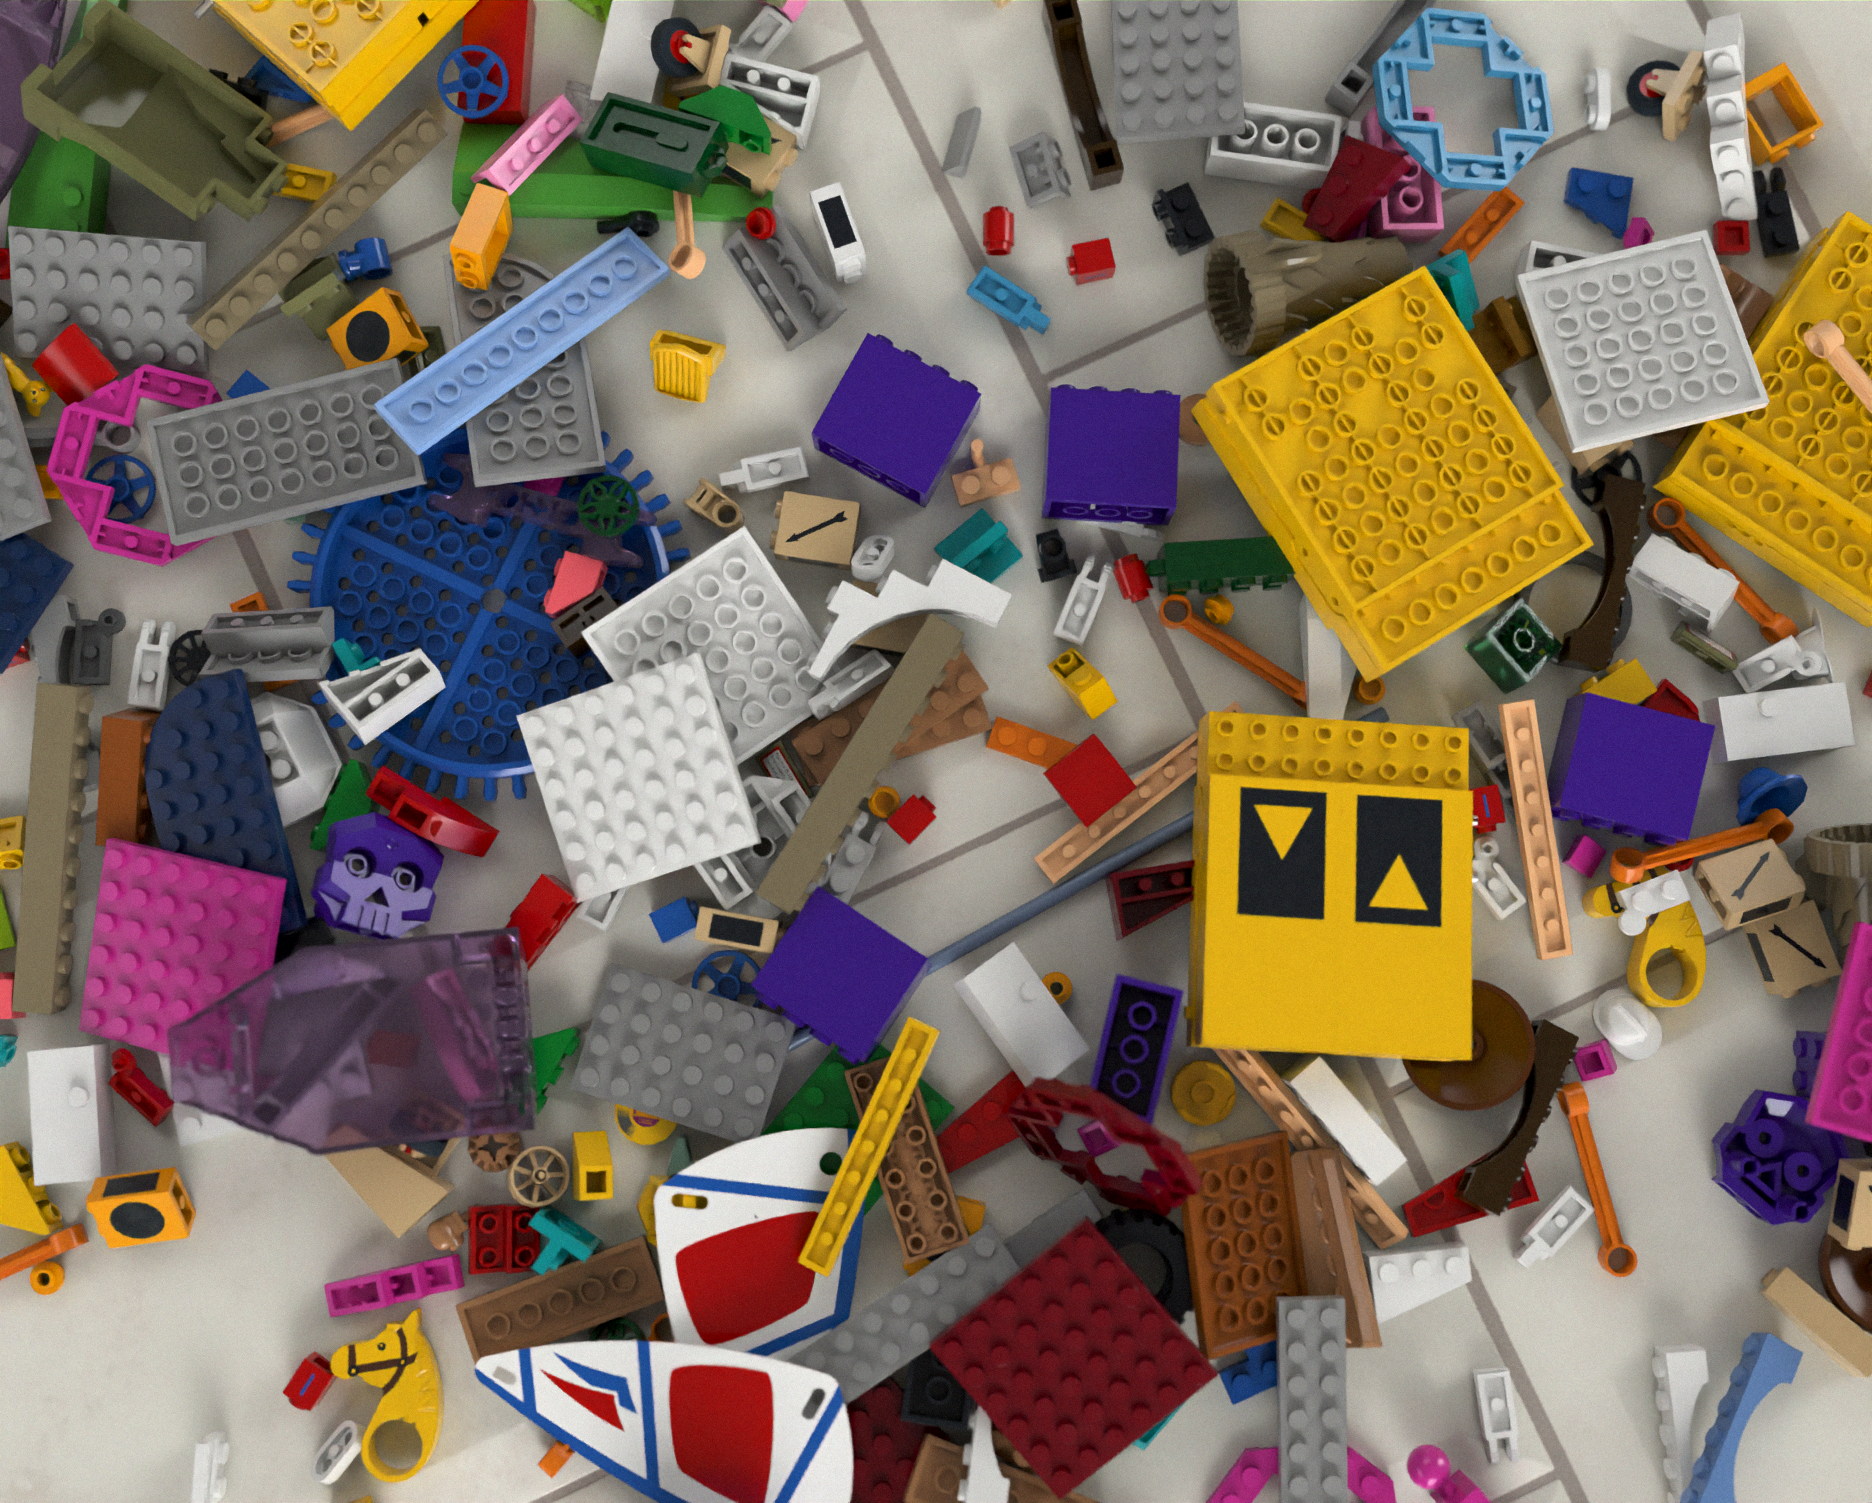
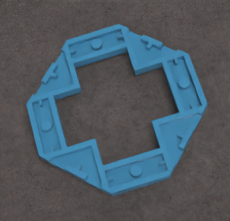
M1427 8L1372 66L1379 125L1442 187L1501 191L1531 159L1541 145L1554 133L1546 74L1538 66L1532 68L1521 57L1523 52L1507 36L1502 39L1491 28L1493 22L1484 13ZM1432 44L1481 48L1484 76L1512 79L1519 129L1499 127L1492 133L1495 156L1446 152L1443 124L1440 122L1414 120L1408 70L1429 72L1435 65Z

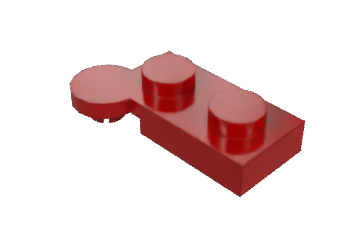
M125 1048L117 1049L112 1053L111 1064L114 1065L112 1067L117 1073L111 1077L108 1085L152 1125L157 1127L166 1120L175 1102L168 1097L164 1090L159 1089L151 1082L145 1073L137 1067L136 1059L130 1051Z

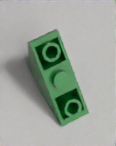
M721 85L680 102L678 111L720 122L727 143L731 141L744 146L751 152H762L770 155L772 150L771 132L752 95Z
M350 759L348 764L346 763L342 766L338 774V781L340 783L335 793H331L325 802L324 811L326 813L321 823H317L311 832L310 840L312 843L309 847L310 849L326 852L328 828L334 822L379 812L381 805L365 795L372 783L365 763Z
M572 1027L524 1041L508 1069L520 1116L526 1119L532 1116L533 1113L538 1115L548 1100V1097L544 1095L550 1084L555 1086L565 1069L561 1067L566 1055L571 1057L575 1053L581 1042V1039L577 1038L581 1029Z

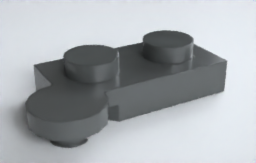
M113 608L106 609L99 615L98 621L76 619L72 683L77 685H110L113 634L121 632L126 625V617L121 611Z

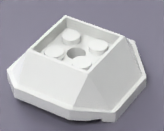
M266 692L250 701L264 755L269 756L271 759V766L268 770L285 829L324 809L328 796L335 791L338 774L345 762L318 708Z
M751 775L742 781L760 839H769L772 843V851L767 856L761 857L755 852V845L694 864V866L725 911L775 919L784 911L758 896L756 891L812 802L796 781ZM831 853L828 854L823 862L827 869L818 884L812 881L805 893L811 894L817 886L821 887L827 883L832 857Z

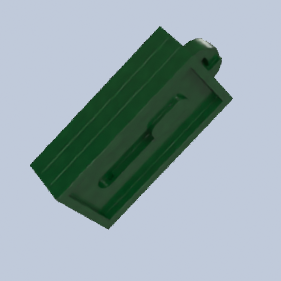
M607 92L579 142L591 167L699 198L703 197L712 178L722 174L721 171L728 162L726 152L729 146L720 122Z
M1273 536L1164 543L1157 553V559L1148 561V564L1145 566L1149 577H1158L1159 592L1167 591L1168 596L1173 594L1184 596L1187 595V590L1199 589V594L1201 595L1216 594L1219 592V588L1231 587L1232 593L1250 591L1251 586L1261 585L1264 591L1282 589V585L1287 584L1294 577L1293 575L1296 574Z

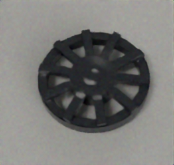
M203 630L188 631L175 640L169 652L168 662L171 673L179 683L186 687L195 683L197 674L201 672L211 655L209 649H206L207 645L204 639L201 647H198L194 637L201 635ZM187 639H190L191 650L182 645ZM178 648L185 652L187 656L176 657ZM175 662H186L187 665L177 671ZM191 669L193 671L189 682H187L181 675Z

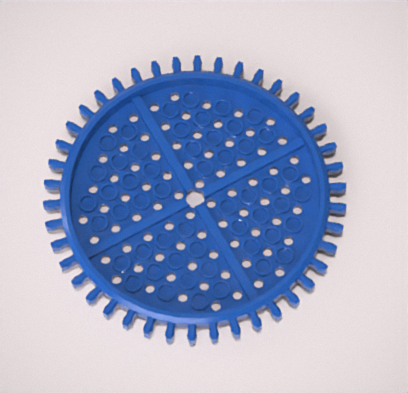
M465 422L421 453L426 480L428 482L431 479H435L436 485L434 488L427 489L426 484L323 509L322 511L332 514L326 529H321L314 524L303 523L302 531L311 538L320 539L316 555L304 551H295L292 554V558L302 565L313 566L311 581L298 579L288 581L287 588L299 594L310 593L309 608L332 606L334 610L335 642L341 638H345L352 644L356 642L366 657L362 661L363 663L374 657H379L385 661L411 652L415 648H421L423 653L441 673L445 688L437 693L434 700H427L375 738L382 743V746L374 755L371 761L372 766L378 769L385 766L395 752L405 758L402 767L398 771V775L408 781L413 778L416 767L419 764L430 768L429 776L425 782V791L436 794L440 788L444 773L456 775L454 798L466 800L471 778L484 779L483 794L485 801L496 802L498 795L497 780L512 778V791L515 798L520 800L526 799L527 795L525 776L535 774L524 738L518 742L513 740V733L521 730L517 715L528 712L527 705L532 701H535L537 708L571 697L570 689L574 686H578L580 693L613 682L592 650L578 660L567 648L562 655H556L555 653L556 646L563 644L550 625L556 619L551 618L547 613H542L540 607L544 603L548 589H553L555 583L554 569L558 559H563L565 551H568L571 546L579 547V555L595 560L606 559L608 561V571L603 587L615 601H621L622 605L670 575L671 564L685 562L692 557L688 548L666 551L663 539L676 535L683 530L679 520L669 521L662 526H657L652 517L654 513L665 509L670 504L666 494L658 495L647 503H644L638 494L654 480L650 471L647 469L639 473L630 482L621 474L634 458L629 449L626 448L619 453L612 463L605 460L606 472L573 475L578 477V483L574 486L568 485V479L571 476H566L556 501L536 493L533 500L528 501L525 496L530 490L524 487L525 481L507 483L504 487H498L497 485L475 487L473 474H469V467L472 463ZM603 430L601 437L603 449L605 450L609 446L611 437ZM612 475L626 480L634 488L639 498L640 510L636 522L617 541L612 540L611 537L598 536L586 527H583L578 514L577 505L581 491L590 480L600 476ZM614 482L602 483L608 492L610 487L615 484ZM623 485L615 491L616 496L621 493ZM597 486L594 488L595 493L600 490ZM628 490L626 498L621 502H626L633 507V499ZM460 492L464 493L463 501L455 502V495ZM590 493L588 494V496H587V498H586L585 504L588 503L589 501H590V502H595V501H596V500H594V499L591 497V494H590ZM392 494L393 501L389 504H384V497ZM558 504L564 505V511L561 514L554 513V507ZM486 506H492V514L488 516L483 515V509ZM420 507L422 509L421 515L413 517L412 511ZM591 507L585 513L595 512V507ZM623 507L622 513H632ZM599 517L597 519H593L592 526L597 529H600L598 522ZM616 518L614 529L621 527L628 519ZM515 519H520L522 521V524L518 529H513L511 527V524ZM604 520L606 530L608 528L610 520ZM450 521V528L442 531L440 528L441 523ZM378 522L379 529L376 532H370V525ZM544 532L550 533V539L547 542L540 541V536ZM473 534H478V542L470 544L469 537ZM401 536H407V543L399 546L398 539ZM506 547L508 550L507 555L502 558L498 557V550ZM430 549L436 550V556L433 559H427L426 557ZM358 551H364L365 553L361 561H356L355 559ZM529 561L536 562V568L532 571L526 570V564ZM463 562L465 564L464 570L457 573L455 571L456 564ZM387 564L393 565V571L390 574L384 573V567ZM634 572L636 573V580L631 583L626 582V575ZM486 576H493L494 580L490 586H484L483 584ZM417 577H421L422 584L414 588L412 581ZM349 579L350 586L347 589H342V581ZM515 589H521L522 596L519 599H513L512 592ZM502 590L507 596L504 606L500 609L501 612L486 611L483 605V598L488 591ZM444 591H450L451 594L447 601L441 600V594ZM378 592L379 599L377 602L371 603L369 600L370 595ZM473 604H478V613L474 615L470 614V606ZM401 606H407L408 608L407 614L404 616L398 615V609ZM506 617L508 625L504 628H499V619ZM430 619H435L436 627L428 630L427 622ZM358 621H363L365 624L362 631H356L355 629ZM536 631V639L531 642L527 641V633ZM463 632L465 640L462 643H456L455 636ZM392 634L393 642L385 645L384 637ZM487 646H493L494 653L490 657L484 655V649ZM336 651L335 658L325 675L329 682L349 676ZM521 659L523 662L522 668L514 670L512 667L513 662ZM585 659H594L592 668L587 669L584 667ZM449 661L451 668L447 672H442L441 664ZM544 673H550L552 677L551 681L547 684L541 682V676ZM477 674L480 678L479 683L472 686L469 682L470 677ZM502 688L508 689V696L505 699H500L498 696V692ZM322 690L317 691L310 697L313 703L318 705L329 702ZM459 703L465 705V711L462 714H457L455 711ZM339 713L334 714L327 722L331 728L336 730L347 724ZM487 717H493L494 725L490 728L484 726V720ZM420 718L422 726L420 729L414 730L412 723L415 719ZM445 732L451 734V740L448 743L441 741V736ZM355 734L347 746L352 750L358 751L365 744ZM479 746V755L472 757L470 755L471 747Z

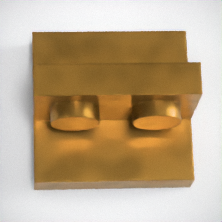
M1516 295L1505 300L1504 296H1501L1491 301L1483 311L1472 316L1475 328L1468 331V334L1495 376L1539 355L1525 311Z

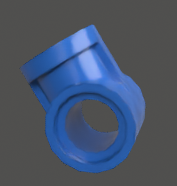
M366 238L355 243L354 251L342 250L338 252L339 263L348 282L355 281L359 276L365 280H379L390 276L393 272L386 242L382 238Z

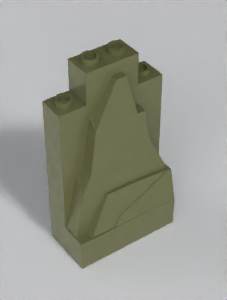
M99 0L82 18L83 37L52 70L43 63H40L21 83L24 119L58 142L65 137L87 146L194 221L202 213L209 214L218 201L249 222L255 214L260 216L266 210L270 202L268 198L274 191L280 193L288 182L289 178L286 176L288 163L266 148L274 135L272 131L273 117L108 0Z

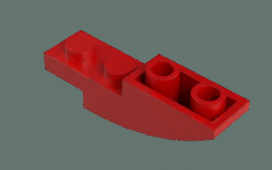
M386 766L378 770L365 793L366 796L391 811L387 817L390 820L425 839L462 853L483 858L500 832L446 796L439 801Z

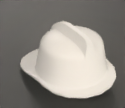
M1814 608L1812 611V627L1798 634L1794 639L1802 651L1814 650L1822 656L1823 666L1818 673L1812 676H1804L1797 670L1792 671V674L1796 680L1825 677L1829 683H1833L1834 677L1825 650L1820 614L1818 609Z
M1623 989L1608 990L1598 997L1592 1012L1594 1024L1614 1048L1626 1058L1634 1060L1647 1059L1655 1054L1661 1045L1663 1034L1661 1024L1649 1008L1633 993Z

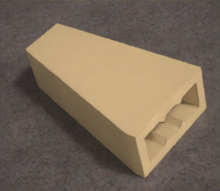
M350 1124L343 1128L338 1125L324 1137L327 1142L319 1149L397 1238L410 1231L455 1189L450 1182L442 1177L433 1178L379 1145L381 1140L355 1124Z
M1787 1266L1780 1267L1778 1270L1774 1267L1771 1268L1760 1281L1764 1286L1759 1293L1852 1377L1869 1378L1872 1374V1337Z

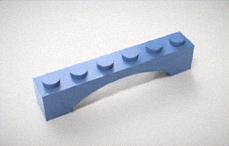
M1751 1333L1742 1346L1743 1355L1739 1365L1733 1369L1730 1375L1731 1384L1728 1392L1718 1404L1717 1411L1719 1414L1714 1426L1708 1430L1705 1436L1706 1445L1703 1453L1693 1465L1692 1480L1689 1487L1682 1493L1679 1503H1736L1734 1467L1739 1442L1745 1426L1755 1408L1772 1389L1780 1383L1792 1384L1804 1353L1770 1333Z

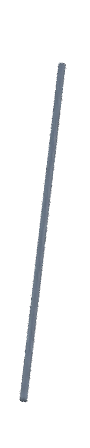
M1380 707L1356 721L1385 723L1389 721V716L1385 709ZM1193 811L927 957L932 967L926 976L1192 830ZM806 1024L803 1028L795 1030L788 1053L815 1038L809 1034L812 1029L811 1026Z

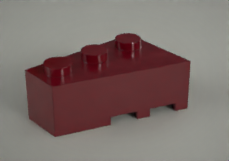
M1346 135L1303 227L1325 240L1329 239L1330 242L1345 241L1369 215L1367 213L1381 198H1385L1390 192L1389 189L1403 174L1406 175L1412 166L1401 156Z
M1195 860L1111 873L1105 877L1117 941L1194 900V894L1191 895V892L1194 891V886L1191 887L1192 867L1195 866Z

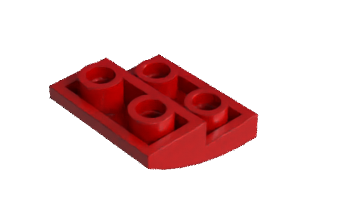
M76 323L71 324L56 337L31 365L67 406L74 402L79 403L94 395L93 392L115 381L120 375L112 363L105 358Z
M1095 734L1090 735L1043 773L1060 798L1067 803L1086 828L1137 788Z
M520 1203L468 1206V1273L471 1275L496 1272L510 1274L535 1271L532 1269V1266L540 1256V1232L530 1226L529 1223L540 1210V1207L532 1208Z

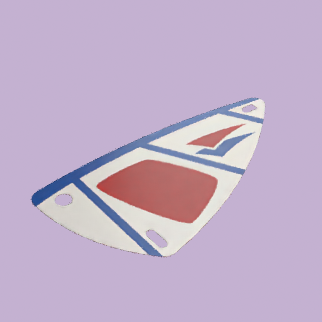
M808 1128L778 1132L746 1140L699 1160L680 1171L658 1188L655 1194L654 1205L659 1264L665 1300L676 1343L734 1350L785 1362L849 1319L861 1245L865 1199L830 1276L825 1277L798 1263V1260L838 1174H824L819 1166L820 1159L825 1153L835 1152L841 1157L843 1163L857 1130ZM677 1193L706 1197L708 1205L704 1209L676 1207L672 1204L671 1199Z
M588 1341L543 1345L480 1358L475 1365L477 1379L514 1409L563 1444L569 1445L572 1450L658 1503H850L853 1478V1449L850 1425L840 1386L833 1377L826 1373L734 1350L656 1341ZM497 1365L513 1373L516 1376V1382L514 1384H507L494 1377L493 1374ZM814 1389H823L826 1396L815 1417L806 1419L802 1415V1410Z

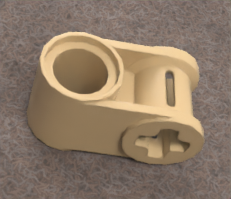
M701 477L698 488L689 499H684L682 503L695 515L708 521L725 534L731 535L742 528L745 518L736 502L723 494L711 482ZM725 512H736V517L732 522H721V517Z

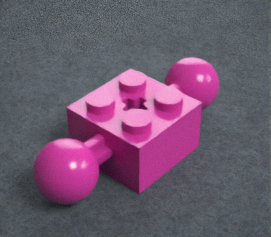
M1429 1444L1420 1445L1409 1454L1407 1471L1411 1480L1423 1489L1435 1490L1430 1496L1436 1503H1491L1460 1469L1450 1476V1461L1444 1451L1437 1446Z

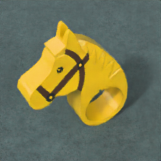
M1660 846L1651 847L1648 850L1660 848ZM1626 864L1627 867H1635L1633 865ZM1662 865L1644 870L1643 878L1636 883L1628 884L1615 880L1605 885L1592 887L1583 896V909L1592 918L1599 919L1615 916L1619 919V916L1625 909L1620 907L1615 893L1669 873V871ZM1686 901L1645 917L1646 928L1642 933L1635 935L1627 966V981L1632 993L1648 1006L1656 1008L1682 1006L1691 1002L1702 988L1706 971V947L1697 915L1690 901ZM1664 948L1672 951V955L1679 961L1683 970L1682 987L1669 1000L1658 996L1649 986L1646 977V967L1649 959L1654 953Z
M420 1307L412 1311L405 1321H391L387 1323L386 1329L375 1338L348 1342L337 1349L331 1358V1370L338 1378L351 1379L361 1376L366 1383L383 1390V1397L363 1436L361 1455L367 1470L374 1477L385 1482H402L416 1475L431 1458L439 1441L443 1425V1385L433 1349L427 1337L421 1331L422 1310ZM404 1417L403 1421L416 1424L415 1428L422 1439V1453L415 1465L399 1469L385 1464L380 1459L376 1451L375 1439L379 1427L384 1422L400 1420Z

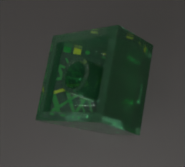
M1519 598L1483 626L1463 647L1506 695L1528 684L1563 645L1522 598Z

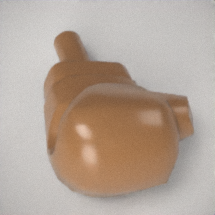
M454 1210L428 1226L427 1235L435 1248L438 1250L449 1249L453 1252L464 1243L463 1232L468 1230L464 1222L468 1220V1210L460 1216Z

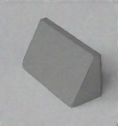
M979 107L971 108L957 116L942 167L944 174L962 179L965 177L980 125L981 110Z

